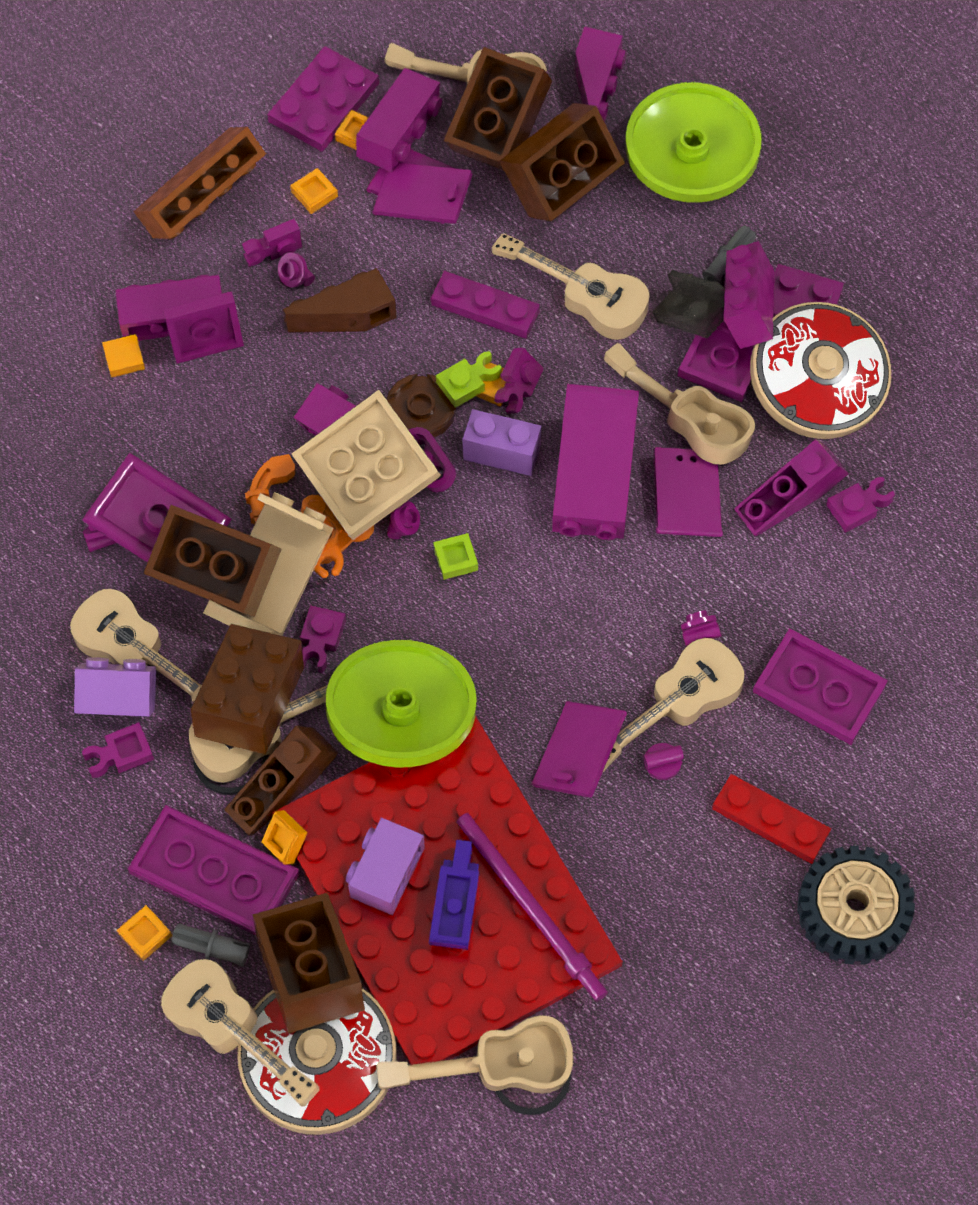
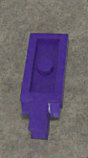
M456 840L454 859H444V864L440 867L429 937L430 945L464 950L469 949L480 876L478 871L479 864L470 863L472 855L471 841Z

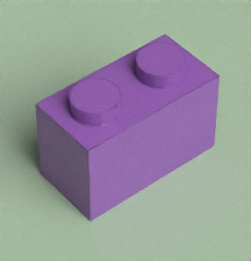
M472 409L462 439L463 460L532 476L541 448V425Z
M93 657L87 658L86 663H81L75 668L74 713L149 717L155 711L156 666H146L145 660L126 659L123 660V665L109 664V659Z
M381 818L376 829L370 827L362 844V849H365V852L360 862L354 861L350 866L346 876V883H349L350 898L393 915L425 849L424 835Z

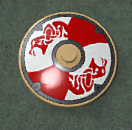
M808 302L789 307L773 318V339L754 345L750 361V375L758 400L775 421L788 430L806 437L832 439L849 435L861 429L880 410L886 400L891 384V364L887 349L879 334L861 316L835 304Z
M362 988L364 1011L292 1033H288L274 990L258 1002L254 1007L258 1019L251 1033L289 1067L294 1066L319 1086V1092L305 1107H301L278 1082L279 1079L243 1046L238 1045V1067L242 1082L251 1101L264 1116L290 1131L321 1135L341 1131L355 1125L367 1117L379 1105L389 1088H379L376 1064L378 1062H396L397 1050L390 1021L383 1008L371 994Z

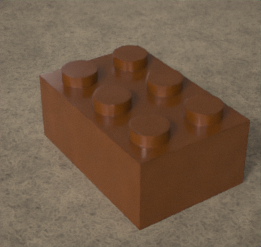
M483 47L444 142L454 152L504 170L500 160L529 138L552 84V79L545 69Z
M579 103L570 105L500 160L528 216L549 222L553 221L625 163L597 107Z
M170 505L143 574L255 617L282 549Z
M230 624L190 710L195 737L266 754L304 669L301 640Z
M328 892L252 915L258 946L288 1033L365 1010L361 981Z

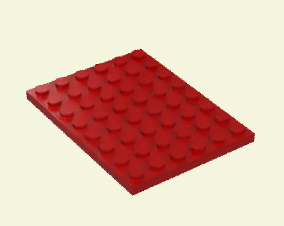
M476 715L473 727L462 744L453 752L437 761L415 767H388L369 762L276 810H285L307 832L296 859L316 896L328 892L354 965L370 994L386 1013L395 1039L410 1065L451 1060L477 1046L480 1037L484 1033L492 1030L504 1031L584 987L578 979L573 980L564 968L566 964L473 843L471 846L472 855L470 863L479 864L478 871L480 876L469 949L464 950L429 944L440 867L443 866L444 859H454L456 840L470 841L456 823L458 818L465 813L470 814L576 952H582L592 964L591 971L598 979L622 967L623 961ZM381 818L424 835L425 849L393 915L350 898L349 883H346V876L350 866L354 861L360 862L365 852V849H362V844L370 827L376 829Z

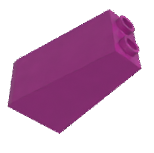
M567 384L552 532H560L562 535L569 537L581 534L596 536L602 540L624 539L639 391Z

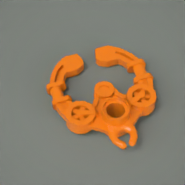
M289 454L271 457L256 473L250 491L245 493L246 503L251 506L252 512L249 514L252 524H256L265 503L257 500L260 493L270 497L269 489L271 485L285 483L295 476V464ZM309 495L302 501L301 512L304 513L306 507L326 516L323 523L334 528L314 568V572L322 578H327L329 573L321 567V564H328L334 561L335 565L331 570V574L336 577L344 566L342 552L352 542H362L369 539L374 532V525L352 540L323 498L319 495Z

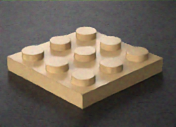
M380 390L376 391L292 453V456L352 540L356 539L441 476Z

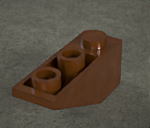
M377 268L368 272H360L348 281L336 286H328L320 293L306 299L296 300L283 309L285 327L288 332H362L397 318L395 298Z
M295 726L224 810L249 836H252L272 819V812L289 804L315 782L339 752L315 728Z

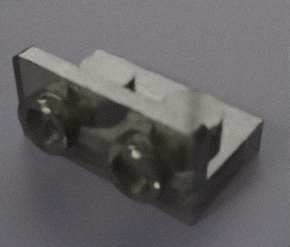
M672 270L667 276L673 290L653 310L652 313L656 322L708 338L724 321L725 288L716 281L711 282L695 277L690 273L685 274Z

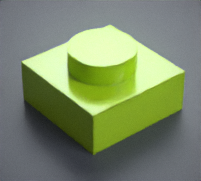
M468 533L433 542L443 580L478 571V562Z

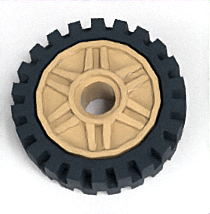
M850 845L848 850L839 847L832 854H829V852L825 853L818 862L815 861L812 864L800 887L797 913L800 916L799 923L801 928L806 930V938L810 943L812 941L816 943V949L822 954L824 951L830 954L829 958L835 961L838 958L845 959V964L853 965L855 961H860L861 965L869 964L872 959L878 961L883 959L887 953L891 954L903 941L913 920L915 903L913 901L915 895L913 888L909 887L910 879L908 875H902V867L896 861L893 864L889 862L887 854L883 852L880 856L874 854V848L866 847L865 851L859 850V845ZM857 899L864 904L865 909L855 911L847 905L846 901Z

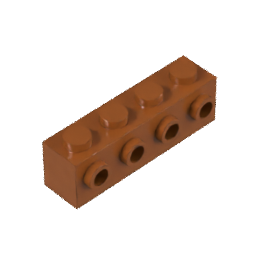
M247 126L229 127L133 212L152 238L171 240L182 233L185 229L184 226L193 218L202 215L209 208L208 205L212 201L227 193L238 178L252 171L256 167V163L266 155V152Z

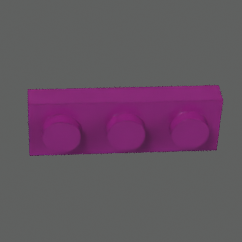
M447 271L443 272L431 296L432 306L527 339L540 312V304Z

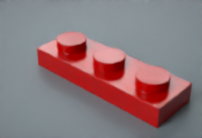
M733 774L729 776L712 806V810L810 864H813L832 829Z

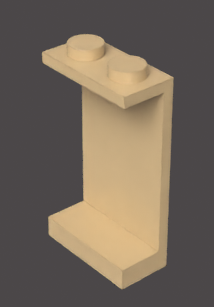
M274 492L272 498L260 493L257 500L265 503L250 536L273 544L282 550L256 615L253 617L209 600L203 613L228 626L235 624L283 636L334 528L323 523L326 516L306 507L304 513L291 508L294 503L293 500Z

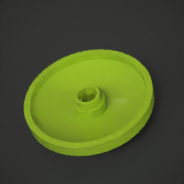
M687 82L661 88L640 102L628 121L625 148L630 167L644 185L666 198L697 203L720 199L743 186L756 169L760 157L762 139L755 115L740 98L714 85Z
M412 640L382 641L357 650L344 659L335 669L326 690V715L335 737L346 749L356 756L371 763L388 767H415L432 763L447 756L467 738L473 727L476 715V690L468 671L456 658L444 650L430 644Z

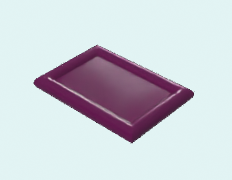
M129 452L82 521L148 563L170 505L227 527L232 518Z

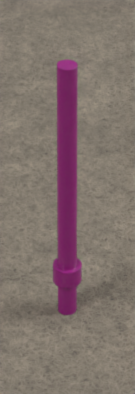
M465 813L459 817L456 823L566 963L564 968L573 980L578 979L595 1002L603 999L608 994V991L591 971L592 964L582 952H576L470 814Z

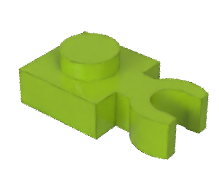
M486 351L477 357L476 363L470 365L466 359H463L436 375V383L456 408L484 392L485 384L483 381L497 380L502 374V367L500 364L491 369L484 367L492 361L491 352Z

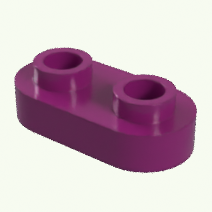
M421 427L409 429V432L419 445L425 444L423 451L438 471L444 472L442 478L435 480L426 488L432 492L447 490L454 483L456 477L454 465L428 430Z

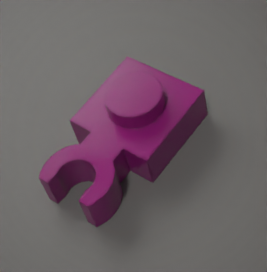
M293 218L263 231V238L250 239L242 244L245 251L243 254L249 266H254L262 262L265 257L269 256L271 260H274L286 253H292L302 248L301 232Z
M524 347L513 348L500 376L506 384L504 388H500L495 394L494 401L496 403L509 400L505 410L507 414L518 413L522 409L523 397H531L544 370Z
M883 477L873 479L866 490H863L859 483H856L827 499L826 506L845 533L875 518L878 511L876 507H887L893 502L895 497L893 491L886 495H881L876 491L883 487L885 482Z
M310 605L300 635L302 644L308 645L302 649L304 668L306 661L309 658L315 657L319 659L317 665L318 672L323 673L326 670L327 657L325 650L337 651L346 622L345 613Z
M140 722L105 735L107 746L102 748L99 746H89L82 751L85 761L92 758L100 759L97 765L88 768L92 778L104 775L112 765H116L118 772L122 773L154 760Z

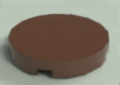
M408 375L397 381L389 390L387 396L388 403L408 430L421 427L428 430L435 438L446 432L454 421L456 408L436 383L435 375Z

